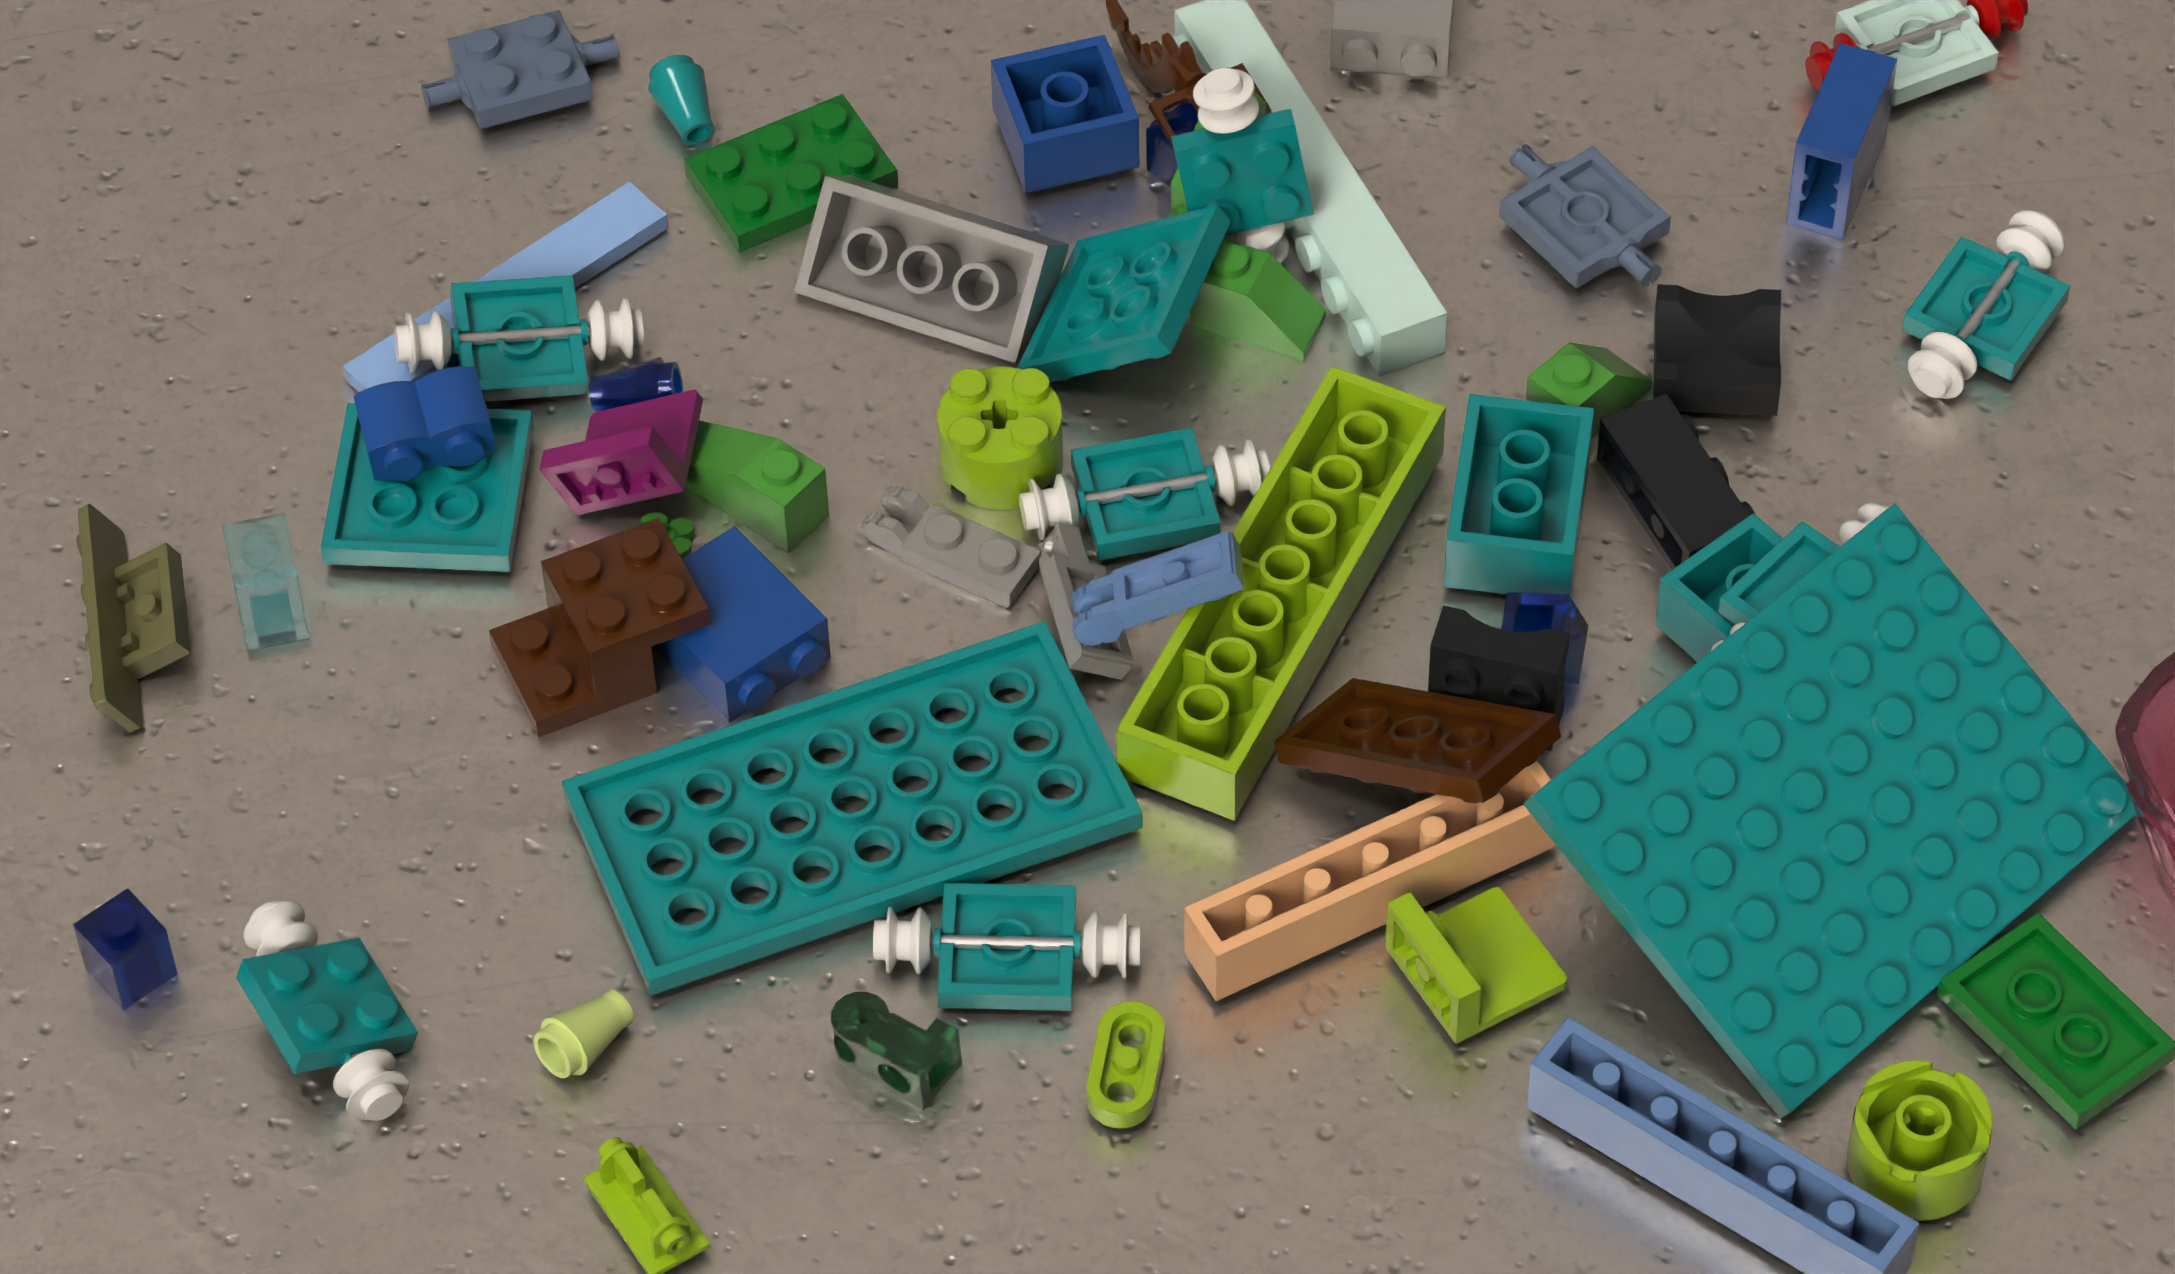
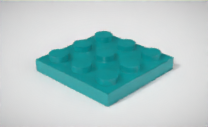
M1217 204L1077 240L1017 368L1021 370L1026 368L1038 369L1046 374L1049 382L1065 381L1074 376L1103 369L1112 370L1120 365L1150 358L1158 359L1171 354L1179 342L1180 333L1191 308L1199 298L1201 286L1210 266L1219 253L1220 244L1231 222Z
M347 403L320 548L323 564L511 572L534 429L532 410L487 409L496 451L474 464L468 466L435 465L410 480L378 481L374 480L355 403Z

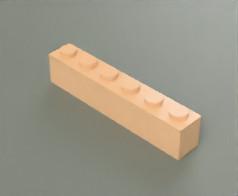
M1536 760L1535 763L1524 768L1505 784L1495 797L1484 803H1467L1460 798L1436 794L1184 907V953L1215 1001H1218L1385 925L1387 920V903L1406 893L1411 892L1420 906L1425 907L1548 851L1557 845L1522 803L1551 781V779Z

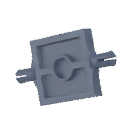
M556 10L447 39L450 57L454 64V77L421 84V90L427 109L461 99L473 111L480 129L593 100L592 83L587 73V66L615 58L619 59L620 52L614 34L580 43L577 38L570 34L561 11Z
M1523 144L1521 150L1518 147L1512 153L1509 160L1510 164L1516 167L1529 180L1523 188L1500 201L1499 217L1576 289L1605 271L1617 266H1623L1643 287L1649 286V281L1653 284L1661 274V267L1655 264L1641 250L1669 234L1671 217L1596 148L1592 146L1570 160L1547 164L1527 144Z

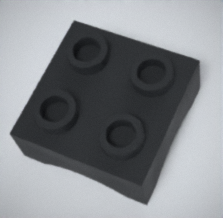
M1658 284L1654 315L1653 398L1667 394L1677 410L1682 412L1777 416L1781 389V290L1758 289L1739 295L1718 296L1697 293L1679 285Z
M1443 605L1430 645L1428 691L1556 714L1559 725L1564 708L1563 683L1570 633L1553 629L1535 632L1502 630L1475 619L1465 610ZM1553 744L1547 749L1548 751L1552 750Z

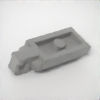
M1057 522L1047 538L1038 544V549L1041 550L1039 567L1069 669L1122 680L1134 663L1124 628L1118 640L1109 643L1102 642L1100 646H1084L1083 643H1078V639H1074L1072 623H1074V618L1077 617V614L1073 613V608L1071 607L1072 592H1075L1076 587H1081L1082 584L1088 585L1089 581L1107 576L1105 566L1089 562L1079 527Z

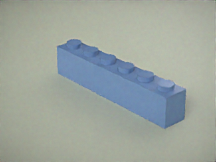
M1567 1017L1530 1063L1526 1108L1805 1274H1906L1911 1267L1919 1222L1570 1017Z

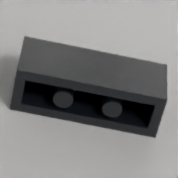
M1667 394L1600 418L1597 459L1671 570L1753 513L1755 514L1750 504L1746 501L1740 502L1729 486L1726 470L1720 460L1716 457L1710 458L1699 442L1698 432L1692 419L1685 413L1680 414Z

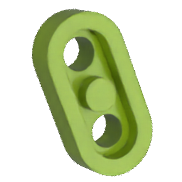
M1125 1001L1115 1004L1102 1015L1099 1021L1087 1078V1105L1092 1116L1108 1127L1129 1128L1138 1125L1150 1115L1154 1107L1166 1046V1030L1161 1014L1154 1007L1146 1003ZM1128 1040H1137L1142 1044L1138 1047L1124 1046L1122 1043ZM1116 1096H1126L1131 1099L1127 1102L1111 1101Z

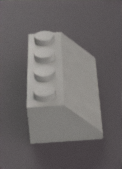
M851 175L825 176L794 293L1009 362L1019 363L1059 281L1069 244Z

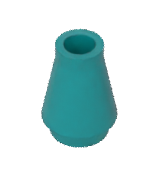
M687 55L669 56L656 63L649 73L651 81L648 90L678 131L682 142L685 145L691 146L709 140L715 133V127L711 120L703 68L694 63L693 59Z

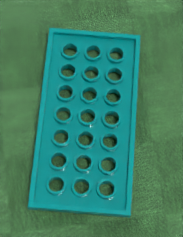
M1045 621L562 781L564 798L650 996L886 916L888 907H892L894 912H898L942 897L944 883L980 884L1143 828L1142 811ZM1004 688H1015L1026 694L1023 699L1015 703H1003L993 697L997 691ZM944 708H955L966 714L963 719L955 723H942L933 717L936 712ZM884 728H896L906 734L900 741L890 744L881 743L873 738L876 732ZM1031 735L1039 736L1050 742L1046 748L1039 751H1026L1017 745L1019 740ZM824 748H836L846 754L840 761L832 764H823L812 758L816 752ZM967 756H979L990 762L986 768L976 772L962 770L956 765L962 758ZM764 768H775L785 774L781 780L772 784H760L751 778L757 771ZM908 776H919L929 782L926 788L917 792H906L896 786L898 781ZM1052 784H1063L1075 791L1071 796L1063 800H1051L1040 793L1045 787ZM705 788H712L724 794L719 801L709 805L697 804L690 799L695 792ZM849 796H857L869 803L864 809L854 813L843 812L835 807L839 800ZM993 804H1002L1014 811L1010 817L1000 821L986 819L980 814L985 807ZM641 809H654L662 814L658 821L650 825H637L629 820L633 813ZM786 817H798L808 823L805 828L796 833H783L774 828V825L779 820ZM930 825H943L953 831L951 836L942 841H928L919 835L924 828ZM727 837H735L746 843L743 849L733 854H722L712 848L717 841ZM872 845L883 846L892 852L888 858L880 862H868L858 856L861 850ZM664 858H675L684 863L681 870L671 875H660L650 869L655 862ZM809 866H820L830 872V875L825 880L818 883H806L796 877L802 869ZM747 887H759L769 893L763 901L756 904H744L734 898L740 890ZM685 908H698L707 914L701 922L694 925H681L672 919L678 911Z

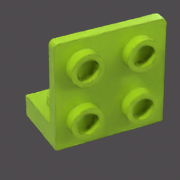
M1498 887L1491 888L1439 915H1436L1433 911L1425 912L1411 892L1387 903L1385 948L1455 1044L1566 989V974L1502 889Z

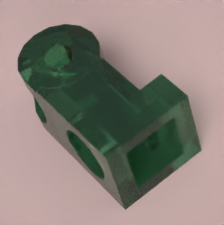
M869 992L847 994L835 1003L831 1011L834 1047L839 1061L846 1067L922 1111L927 1108L962 1065L959 1030L938 1018L933 1021L927 1030H924L895 1013H890L885 1001L878 995Z

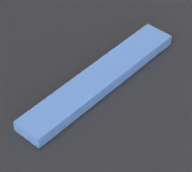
M629 181L473 282L573 275L574 287L576 289L668 229L667 214ZM450 297L414 319L416 324H427L431 319L433 311L437 310L448 322L449 330L454 328ZM394 333L343 365L345 380L358 392L388 382H415L419 378L437 371L432 360L419 361L415 374H410L408 362H397ZM452 347L451 359L444 369L459 365L458 354H452Z

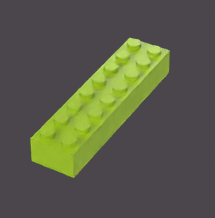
M1330 367L1233 531L1241 547L1244 589L1229 594L1220 600L1208 601L1187 609L1116 729L1117 764L1126 780L1235 821L1276 749L1274 741L1287 730L1441 459L1444 449L1446 406L1340 368Z

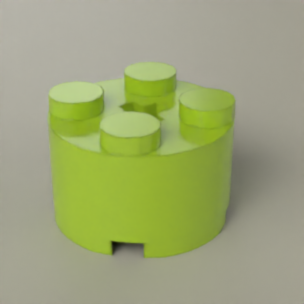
M990 367L980 370L962 369L951 377L950 387L943 394L937 409L940 471L944 482L951 489L952 484L956 489L965 494V501L976 507L989 510L1020 508L1019 494L1029 492V479L1033 478L1041 490L1049 484L1052 488L1056 475L1061 474L1063 469L1062 409L1058 396L1051 388L1046 374L1034 368L1021 370L1012 367Z
M1908 1060L1891 1064L1879 1070L1870 1077L1863 1087V1092L1854 1109L1847 1149V1167L1854 1185L1913 1220L1939 1219L1960 1210L1978 1194L1991 1141L1993 1115L1990 1104L1981 1088L1965 1074L1954 1070V1075L1932 1069L1933 1062Z

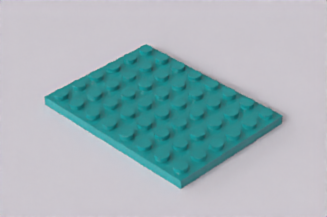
M1895 503L1522 803L1780 1119L1797 1108L1936 988L1942 978L1965 963L2145 807L2134 791Z

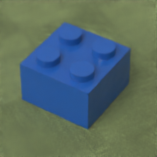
M1105 35L991 60L993 111L1025 193L1140 167L1139 117Z

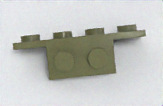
M87 504L78 509L80 534L77 536L76 543L82 557L84 583L81 585V595L86 605L88 624L85 644L91 658L93 683L90 684L89 692L94 706L101 715L112 718L131 733L143 727L138 679L191 654L181 554L168 543H164L127 562L124 532L94 506Z

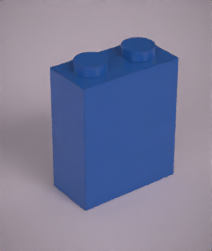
M1839 43L1796 141L1786 224L1837 239H1844L1886 141L1897 58Z
M735 526L682 559L709 608L710 625L654 646L729 723L748 710L762 707L770 700L774 693L799 677L813 674L821 667L825 660L831 657L827 618Z

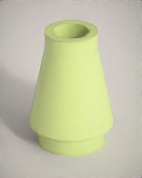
M610 989L598 998L545 1018L542 1021L541 1030L533 1038L535 1051L543 1065L555 1076L567 1078L571 1074L582 1075L616 1036L633 1022V1010L621 993Z

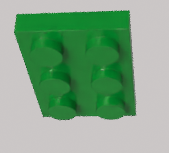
M843 94L684 158L686 176L738 252L813 222L825 176L851 175L889 188L898 187V170Z
M2040 913L2033 915L1939 981L1937 996L2075 1130L2175 1059V1041Z

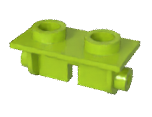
M613 1137L600 1146L598 1154L601 1157L599 1169L585 1175L583 1181L647 1274H662L711 1247L710 1242L642 1145L636 1148L631 1142H623L620 1137Z

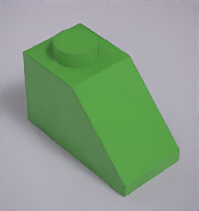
M1223 239L1219 247V253L1212 262L1201 286L1199 298L1191 308L1190 326L1304 361L1326 318V310L1271 253Z
M1569 342L1527 377L1526 400L1594 408L1593 439L1599 434L1600 418L1631 407L1652 389L1653 381L1607 348Z

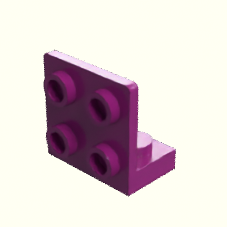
M690 390L595 412L590 416L585 441L544 450L539 470L575 515L684 492L703 398L697 390Z

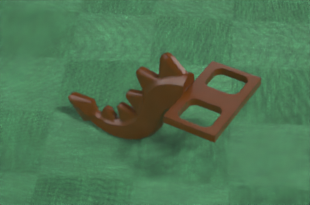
M1106 0V9L1111 28L1117 33L1123 51L1138 77L1153 92L1172 93L1149 103L1148 108L1173 147L1171 136H1175V133L1165 119L1163 112L1181 103H1190L1198 113L1199 106L1194 101L1193 90L1197 82L1207 74L1197 63L1190 43L1185 41L1178 48L1175 40L1169 33L1162 35V45L1157 40L1150 44L1144 43L1141 45L1139 36L1137 34L1132 35L1129 30V18L1118 0ZM1243 63L1231 68L1249 74ZM1254 82V91L1266 102L1265 98L1263 97V95L1261 94L1260 90ZM1266 102V114H1269L1272 110Z

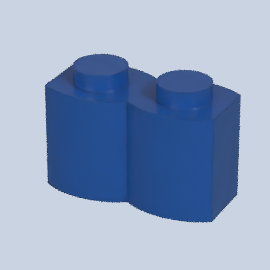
M460 366L446 368L427 374L415 382L394 381L365 389L353 396L374 480L406 481L435 465L468 466L496 451L492 426L475 367Z

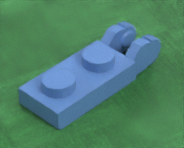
M1225 531L1112 570L1110 575L1089 581L1088 585L1082 584L1081 587H1076V591L1072 592L1071 597L1073 613L1077 614V617L1074 618V623H1072L1074 639H1078V643H1083L1084 646H1100L1102 642L1109 643L1118 640L1123 628L1126 630L1146 622L1158 621L1170 614L1208 601H1217L1229 594L1243 590L1244 578L1241 547L1233 532Z

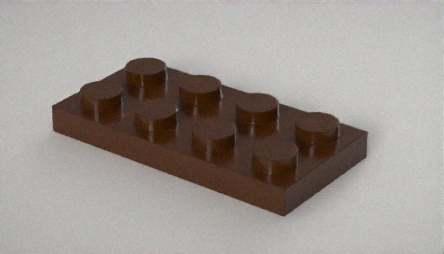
M1352 678L1277 738L1274 743L1280 764L1306 768L1314 773H1331L1357 778L1365 783L1378 782L1408 788L1416 793L1429 792L1460 798L1467 803H1484L1495 797L1499 790L1524 768L1535 763L1538 756L1561 738L1556 714Z

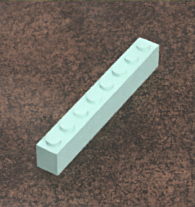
M1203 0L1174 10V36L1172 37L1178 48L1185 41L1190 43L1197 63L1206 74L1218 68H1232L1243 63L1271 108V113L1287 109L1292 110L1314 215L1285 221V230H1288L1295 242L1296 253L1303 269L1306 272L1313 271L1320 281L1322 294L1328 309L1333 314L1340 313L1347 324L1349 338L1356 353L1361 357L1366 355L1379 376L1445 353L1447 311L1247 1Z

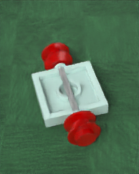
M1870 0L1837 12L1835 30L1838 34L1834 37L1833 48L1829 49L1821 41L1814 42L1810 47V57L1806 58L1805 61L1806 74L1814 89L1819 91L1839 43L1897 58L1891 104L1896 106L1996 69L1999 52L1989 40L1999 37L2001 24L2012 32L2019 31L2023 27L2024 16L2028 13L2027 0H1967V6L1963 7L1958 0Z

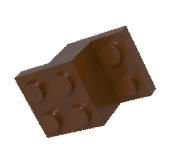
M660 518L541 561L548 608L489 630L491 646L539 738L657 693L651 646L710 625V615L706 602Z

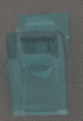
M281 513L222 524L246 650L251 651L309 640L308 626L286 514Z

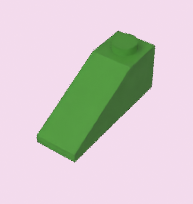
M699 420L685 486L687 489L788 554L829 516L826 470L823 466L779 438Z

